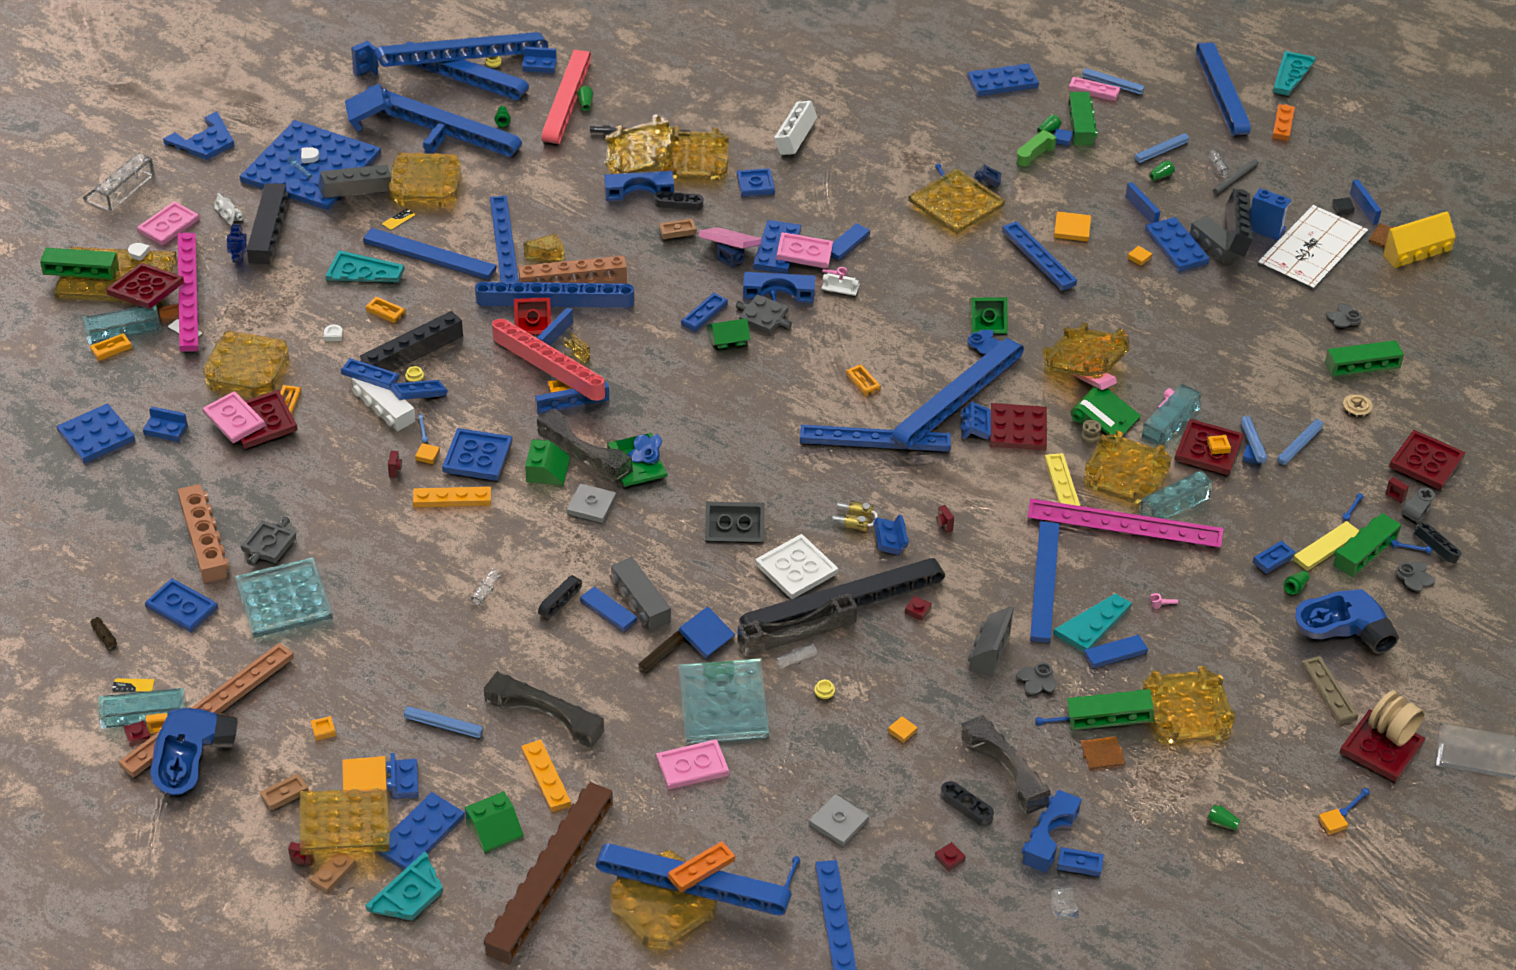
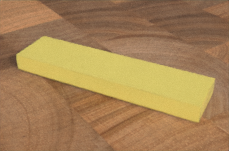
M1064 454L1045 455L1044 460L1058 503L1080 506Z
M1346 521L1295 554L1293 561L1306 571H1309L1333 555L1339 547H1343L1350 537L1354 538L1359 530Z

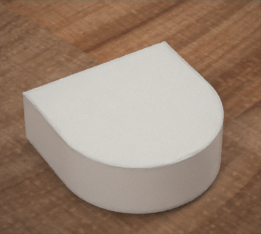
M302 148V163H313L319 159V151L316 148Z
M134 243L128 248L129 256L139 261L150 251V246L142 243Z
M339 325L327 326L324 330V341H342V327Z

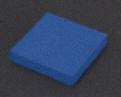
M770 168L737 171L741 197L775 194Z
M708 606L683 624L678 630L705 659L735 636V633Z

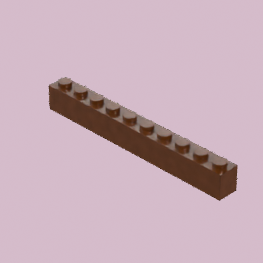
M589 782L587 787L580 791L577 802L572 804L569 809L568 816L565 820H561L558 831L550 837L545 851L540 852L537 863L529 869L524 883L519 884L513 900L510 899L508 901L505 912L496 919L492 932L486 934L483 944L485 945L487 956L510 965L613 805L612 790Z

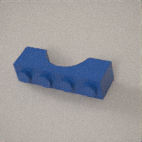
M672 171L606 174L604 175L606 201L623 200L628 193L638 190L648 191L652 194L659 191L674 192Z
M745 272L743 299L753 300L757 294L764 297L771 289H774L776 292H784L791 295L796 302L814 303L815 276Z
M1057 790L1054 797L1050 796L1046 806L1048 808L1047 811H1042L1038 820V827L1034 826L1030 834V842H1025L1021 852L1024 855L1023 864L1044 873L1049 871L1057 850V844L1050 838L1049 833L1059 827H1072L1080 812L1081 798L1061 790Z

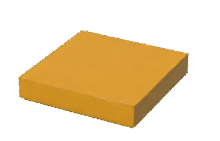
M1057 211L1054 238L1088 242L1091 215Z
M385 756L342 760L344 798L387 794Z

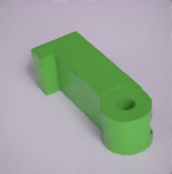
M1042 130L1017 150V165L1027 167L1032 160L1044 151H1053L1056 145V136Z

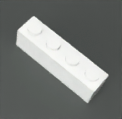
M812 101L796 102L774 137L780 155L795 154L817 119Z
M352 378V391L354 395L360 397L367 407H371L377 416H381L388 426H392L398 432L416 422L414 407L405 399L399 400L391 390Z

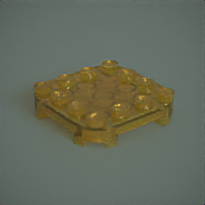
M654 115L652 122L624 130L622 125L615 127L616 131L610 136L606 135L607 160H604L610 174L639 173L670 164V158L673 153V131L667 118L663 119L659 115Z
M674 126L673 130L666 133L663 132L660 157L661 172L672 171L673 178L724 179V175L728 170V134L719 132V128L712 127V132L679 131V126Z
M398 153L397 158L394 159L392 164V178L388 184L390 199L398 202V206H405V201L438 202L439 208L445 207L446 203L456 201L461 176V165L456 154Z
M1081 323L1080 327H1065L1063 329L1064 336L1052 347H1044L1042 352L1044 367L1047 371L1053 370L1061 373L1076 374L1077 376H1092L1094 379H1099L1130 350L1129 337L1125 334L1124 329L1119 328L1114 333L1090 330L1088 329V323Z
M230 330L224 332V336L217 341L203 368L204 380L210 386V390L217 392L219 387L246 391L251 392L252 398L268 391L273 392L276 389L275 382L284 365L289 364L290 358L287 342L282 339Z
M1116 431V434L1106 436L1102 434L1090 460L1086 462L1083 477L1084 485L1087 488H1092L1141 506H1148L1157 496L1169 473L1172 456L1165 451V446L1161 444L1156 449L1123 438V432Z
M1198 666V670L1195 672L1160 675L1159 670L1152 671L1151 675L1143 681L1142 690L1150 689L1154 721L1150 722V725L1160 743L1178 744L1228 738L1231 735L1235 721V711H1232L1223 688L1224 679L1221 674L1216 675L1206 670V666Z
M665 850L663 853L657 854L687 862L672 850ZM623 877L619 878L610 887L611 909L613 913H619L642 938V944L647 948H650V946L657 948L666 947L665 949L668 950L674 947V941L704 921H707L709 924L714 919L717 908L716 900Z

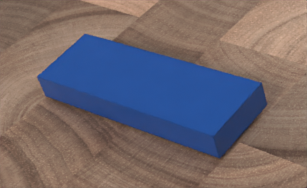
M1353 180L1350 195L1373 225L1378 224L1382 210L1359 180Z
M1133 182L1128 183L1125 197L1150 223L1158 222L1160 210Z
M857 223L854 224L833 242L831 257L838 261L870 235V230Z
M712 293L681 320V325L693 332L698 331L728 305V299Z
M567 307L537 339L551 346L573 324V309Z
M349 358L341 368L342 375L391 390V385L399 380V374L352 358Z
M439 380L393 383L390 388L399 400L446 396L448 392Z
M592 587L580 597L581 603L622 632L637 622L636 615L596 587Z
M1135 635L1085 649L1084 656L1092 669L1147 654L1148 648L1140 635Z

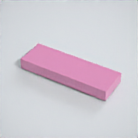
M1073 77L1068 91L1089 92L1090 96L1116 101L1120 88Z
M1089 363L1072 370L1073 376L1100 390H1104L1117 383L1115 376Z

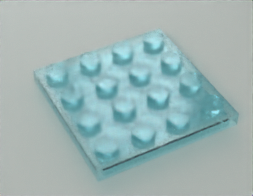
M313 557L235 576L253 638L333 619L332 611Z
M761 659L678 665L686 743L707 742L716 739L721 741L769 737Z

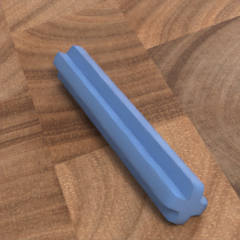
M1085 68L1082 73L1084 78L1116 86L1141 95L1144 91L1143 85Z
M1183 133L1135 154L1134 159L1137 163H1141L1189 142V135Z
M1243 416L1241 424L1258 463H1266L1268 457L1250 416Z
M1315 419L1278 456L1277 462L1281 465H1286L1323 428V421Z
M407 706L404 711V717L476 738H480L483 733V727L473 723Z

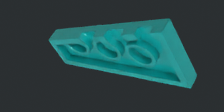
M338 250L325 278L326 281L399 283L405 267L402 264Z
M1115 593L1055 628L1053 635L1084 652L1085 649L1094 647L1131 609L1132 602Z

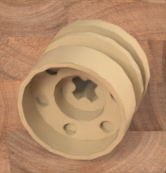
M1392 690L1383 696L1375 706L1368 723L1372 728H1377L1379 733L1387 732L1386 738L1397 746H1402L1411 739L1420 727L1425 711L1412 702L1407 704L1406 697L1400 696V693Z

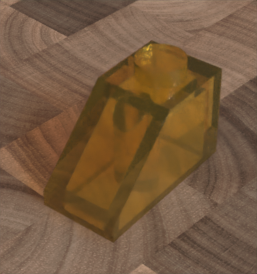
M556 233L523 242L525 258L545 263L565 259L564 244Z

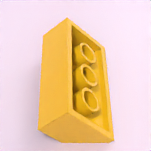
M1446 211L1389 229L1383 253L1385 259L1394 268L1451 251L1456 236L1449 213Z

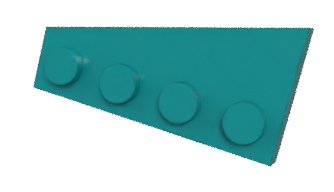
M1284 51L1273 93L1289 96L1314 65L1316 57Z

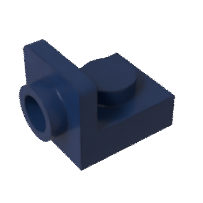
M985 164L974 174L975 186L977 187L982 181L995 187L1001 184V172Z
M720 243L717 245V260L734 268L743 262L744 249L737 248L734 250Z

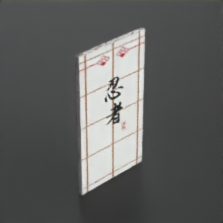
M1313 205L1258 261V265L1314 290L1364 237L1368 229Z

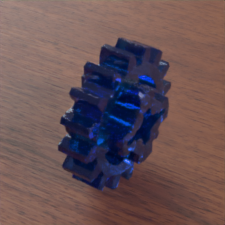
M232 224L230 234L227 235V252L232 254L231 259L234 263H242L243 255L247 252V235L242 233L243 228L240 224Z

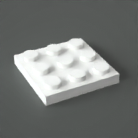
M802 534L755 559V565L790 599L798 597L838 574V567Z

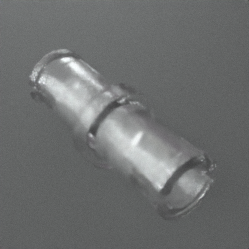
M1211 150L1208 153V157L1213 162V167L1219 171L1222 177L1228 176L1230 169L1226 165V160L1220 156L1218 150Z
M490 569L486 578L478 584L479 588L471 597V601L475 605L481 606L487 595L493 592L494 585L501 577V573L498 570Z
M813 643L800 649L794 648L790 653L775 658L777 667L781 670L795 663L797 665L801 664L803 660L817 656V649Z

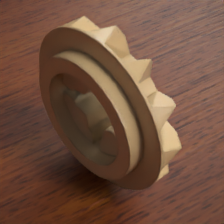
M1358 394L1345 397L1342 404L1344 411L1356 417L1358 415L1361 417L1370 415L1373 408L1372 402L1367 397Z

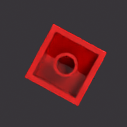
M550 298L514 299L515 325L531 335L541 334L551 324Z

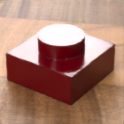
M391 451L388 460V473L390 478H397L398 470L402 469V459H399L398 451Z
M1392 477L1388 482L1385 494L1402 503L1406 499L1409 486Z
M946 505L938 507V516H936L938 525L946 533L953 531L955 517Z
M914 596L905 607V614L923 621L931 610L932 603Z
M144 721L124 726V732L130 747L142 744L150 739Z
M295 842L290 843L288 847L290 860L299 865L311 866L314 861L312 846Z
M952 842L935 852V859L948 872L965 862L966 856Z

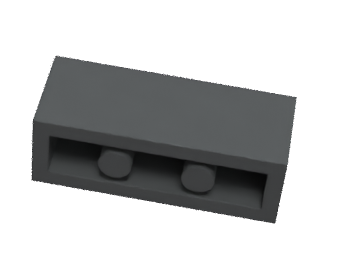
M1205 216L1192 222L1190 235L1223 264L1240 256L1228 252L1227 231L1210 217Z

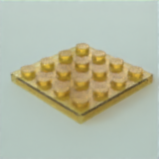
M958 168L910 194L908 198L909 202L956 234L1005 206L1003 198Z
M387 788L300 792L301 855L390 851Z

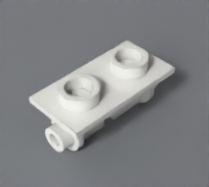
M220 193L217 194L214 209L231 226H233L234 221L243 220V212L235 208L229 198L223 197Z
M828 273L823 276L824 282L821 290L856 296L860 283L856 278L843 276L842 280H840V275Z

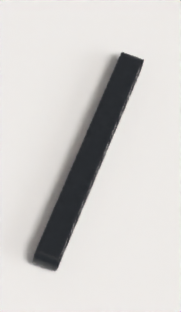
M929 558L745 613L740 617L739 623L747 638L756 639L938 584L945 578V572L935 558Z

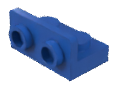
M369 41L351 47L353 74L356 77L369 71L375 75L378 74L379 63L374 54L377 48Z
M524 47L522 71L555 73L557 64V51L555 48Z
M971 401L967 407L962 409L960 415L962 417V438L966 439L972 433L987 440L991 436V409Z
M151 406L149 409L150 418L143 428L144 435L179 442L188 428L186 414Z
M898 515L894 521L876 517L873 524L879 550L900 555L909 543L903 515Z
M390 753L391 761H387V774H391V778H387V789L392 791L393 799L419 797L417 758L396 760L395 753Z

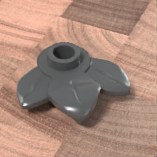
M1338 303V311L1326 312L1328 319L1334 321L1333 325L1338 327L1354 326L1362 321L1361 313L1344 303Z
M1419 561L1412 563L1404 562L1396 569V575L1404 580L1408 588L1420 592L1423 587H1428L1435 583V579L1425 572L1428 565Z
M1041 662L1035 667H1024L1016 674V678L1026 682L1025 691L1027 694L1036 695L1042 690L1051 693L1056 688L1053 669L1048 663Z

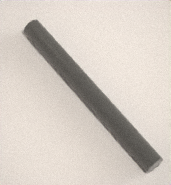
M1252 160L1215 187L1213 193L1219 194L1259 164L1258 160Z

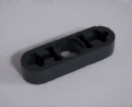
M659 191L654 194V204L660 208L700 210L703 208L704 199L699 194Z
M1419 521L1413 530L1415 535L1443 559L1450 563H1457L1462 554L1461 551L1431 525Z
M574 575L569 576L542 601L538 608V614L546 619L554 616L579 592L582 587V580Z
M947 781L942 784L940 796L943 801L978 825L987 826L992 823L994 810L991 806L956 782ZM968 800L973 805L966 807L961 802Z

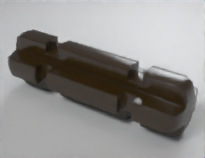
M100 617L92 619L90 621L91 626L108 649L116 647V638L103 623Z

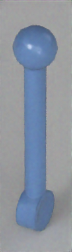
M418 414L422 432L421 441L427 443L429 439L425 433L423 415Z

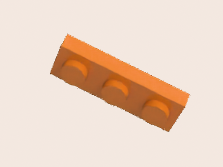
M1278 105L1273 139L1289 141L1295 107Z
M721 841L668 872V879L680 892H683L734 862L735 855Z

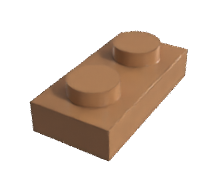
M693 218L659 223L662 239L697 234Z
M297 773L261 791L260 796L269 810L273 811L309 793V788Z
M338 850L310 878L311 885L328 895L356 866V860Z

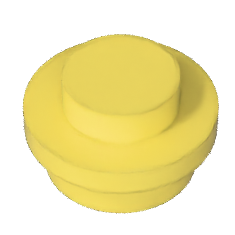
M500 56L487 57L485 64L490 68H497L501 65Z
M412 366L408 368L405 374L406 380L409 382L422 381L424 372L420 367Z
M821 680L816 684L814 692L821 699H829L834 696L835 687L831 681Z

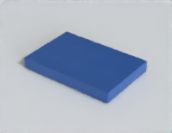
M173 578L145 601L146 608L189 632L196 629L218 609L216 602Z

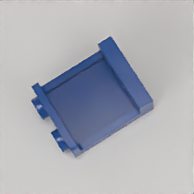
M380 83L345 100L348 120L356 132L363 129L361 121L381 110H385L388 115L392 114V104L389 100L390 94L386 88L383 89Z
M1260 188L1253 196L1251 205L1252 232L1279 241L1286 230L1284 221L1291 199Z

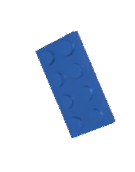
M1029 64L975 70L967 73V78L976 96L1039 88V81Z
M1176 217L1145 225L1146 233L1178 272L1209 264L1210 258Z
M767 220L761 245H759L753 263V269L788 274L791 262L776 259L781 233L800 235L801 225Z
M431 792L375 846V853L400 869L405 870L424 852L429 854L465 818V812Z

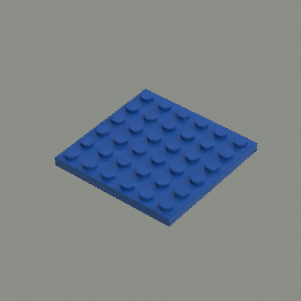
M294 120L240 175V181L264 189L265 183L286 184L290 198L329 210L341 196L322 197L318 186L320 172L370 166L381 154V148ZM302 148H316L319 151V159L313 163H302Z

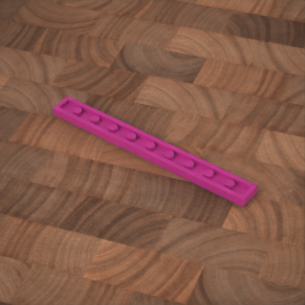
M178 233V275L184 278V283L178 287L180 351H198L196 233Z
M1030 498L1027 516L1030 519L1221 548L1224 528L1032 498Z

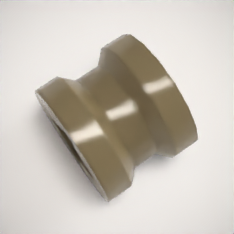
M1095 420L1085 421L1082 427V440L1087 443L1098 442L1101 424Z

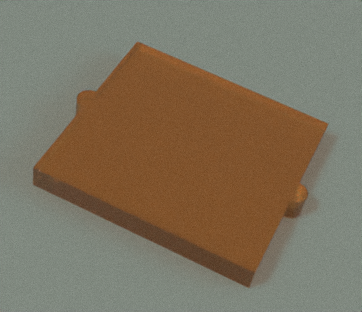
M1380 223L1368 242L1378 245L1380 248H1385L1389 229L1394 227Z
M1116 736L1081 741L1083 758H1086L1089 770L1125 766L1122 754L1123 749L1120 748Z

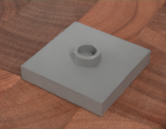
M580 483L567 507V514L603 523L616 499V492Z
M834 794L809 820V825L844 847L869 821V815Z

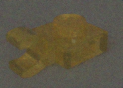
M571 333V340L564 338V345L572 349L573 355L584 363L590 360V346L586 342L582 341L574 333Z

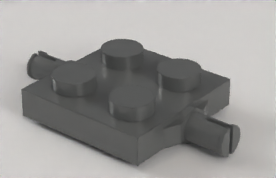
M758 294L749 304L741 301L736 303V308L744 310L739 319L747 318L748 325L771 334L780 325L788 329L792 326V322L784 319L788 312V306Z
M283 516L277 524L262 520L243 542L241 550L252 555L247 560L250 566H254L259 559L276 564L294 542L296 532L285 528L290 522L288 517Z

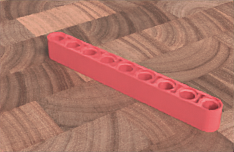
M573 51L543 128L542 142L560 144L578 97L577 92L582 86L590 65V51Z
M496 319L492 322L493 340L589 399L598 401L605 398V382L603 377L505 319Z

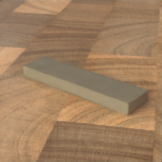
M1321 656L1302 660V668L1338 725L1356 721L1358 719L1357 712Z

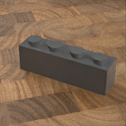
M387 164L320 172L318 186L323 198L389 191L392 176Z
M632 557L611 565L610 580L612 584L619 588L621 596L628 600L632 611H636L642 624H645L649 630L671 622L670 606Z

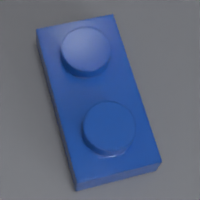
M438 123L432 129L428 138L424 140L425 156L432 157L445 140V125Z
M1280 541L1253 558V563L1267 574L1291 560L1295 555V551L1283 541Z
M1060 847L1057 870L1101 877L1104 854Z

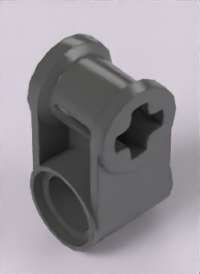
M1429 488L1419 489L1406 502L1401 514L1416 523L1422 521L1431 510V502L1435 498L1434 491Z

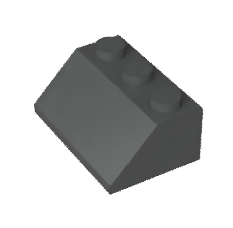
M706 501L705 541L764 542L765 503Z
M1007 607L989 614L986 622H982L979 632L981 635L976 636L974 642L975 650H971L968 657V662H971L970 671L991 677L994 676L1011 633L1014 607Z

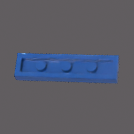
M605 382V398L598 401L591 400L574 389L535 396L537 414L609 401V385Z

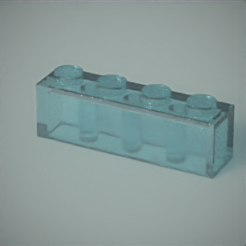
M156 305L150 309L138 306L83 317L88 344L99 343L122 333L126 337L161 331Z
M1181 384L1144 423L1142 437L1160 447L1166 441H1170L1173 433L1180 430L1182 424L1190 419L1194 411L1199 410L1202 403L1200 401L1201 392Z
M1202 470L1193 473L1142 498L1139 515L1167 519L1210 498L1213 481Z
M184 688L99 696L98 717L101 729L124 727L140 721H144L146 724V715L168 714L171 710L186 708Z

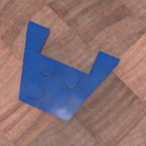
M217 111L204 117L205 123L210 127L193 135L191 138L185 140L176 132L163 138L165 145L169 146L171 144L175 146V149L188 150L189 154L206 160L233 147L234 140Z

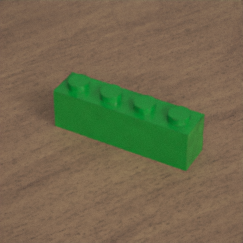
M1069 92L1068 109L1071 131H1073V145L1093 146L1094 139H1097L1098 131L1095 129L1096 119H1094V109H1092L1093 99H1090L1089 92Z
M46 247L40 260L43 275L113 280L119 266L116 252Z
M1396 340L1338 347L1327 350L1325 364L1332 377L1401 368L1404 353Z
M1381 513L1377 518H1372L1365 528L1362 527L1354 538L1350 537L1343 547H1339L1335 551L1333 566L1353 578L1384 551L1393 540L1398 538L1401 524L1384 513Z
M1150 689L1067 698L1071 730L1154 722V708Z

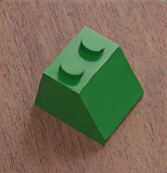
M972 297L969 299L971 334L981 330H993V333H1008L1007 297Z
M747 318L711 323L706 326L712 346L717 345L718 349L726 348L730 343H735V346L746 345V341L751 340Z
M532 439L525 464L526 482L564 486L570 456L551 441Z
M505 791L465 807L466 824L484 854L524 837L514 806Z

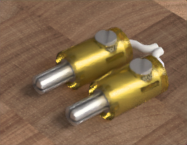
M852 500L850 504L838 502L836 507L848 510L846 517L833 515L832 521L843 523L844 528L867 532L868 528L874 525L873 522L869 524L872 515L874 514L876 519L877 513L874 511V505Z

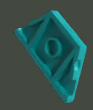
M426 852L421 854L365 905L366 911L413 921L443 893V887L436 876L434 867L431 866L428 854Z

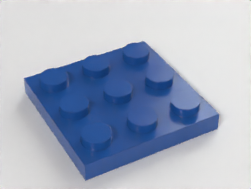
M108 403L57 425L59 434L83 463L135 441L134 434Z
M457 428L443 463L442 472L498 481L513 442L512 436Z

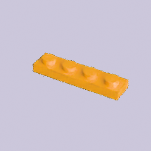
M491 487L414 488L413 508L491 506Z
M542 740L522 745V753L550 812L571 807V800Z

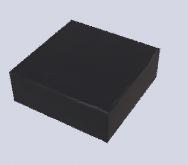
M1350 198L1333 199L1332 205L1338 215L1354 213L1355 207Z

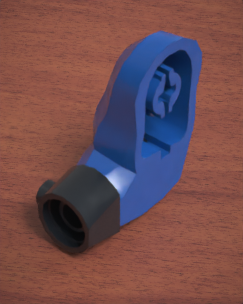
M1362 589L1330 593L1319 598L1302 601L1296 607L1295 618L1298 630L1312 639H1325L1334 636L1345 637L1357 634L1361 636V639L1376 654L1389 651L1399 640L1398 634L1391 620L1387 618L1383 608L1371 595Z
M181 708L171 710L154 745L150 771L154 785L167 795H179L193 788L198 780L199 759L203 746L232 748L237 732V718L203 709Z

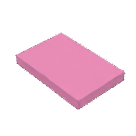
M174 201L139 225L137 232L163 246L176 237L178 233L183 232L200 220V216Z
M719 227L700 230L698 236L741 249L761 245L762 238Z
M782 232L776 259L828 268L833 241Z
M235 391L202 408L203 413L232 443L265 426L264 420Z
M717 739L656 753V759L668 790L729 776V769Z

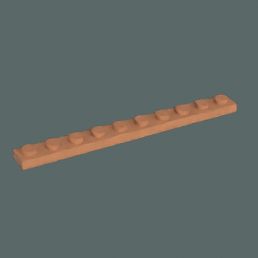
M278 643L192 708L203 709L213 713L223 712L294 659L293 652L281 643ZM159 732L118 761L119 766L133 778L152 765L154 745Z

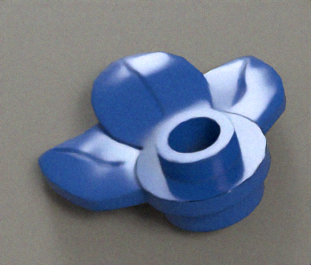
M981 330L972 333L968 337L967 343L970 347L977 349L979 353L986 355L1000 344L1001 341L993 338V330Z
M658 434L653 435L651 438L646 435H638L634 440L635 449L628 453L629 459L635 463L644 461L647 464H655L660 458L659 448L662 445L661 437Z

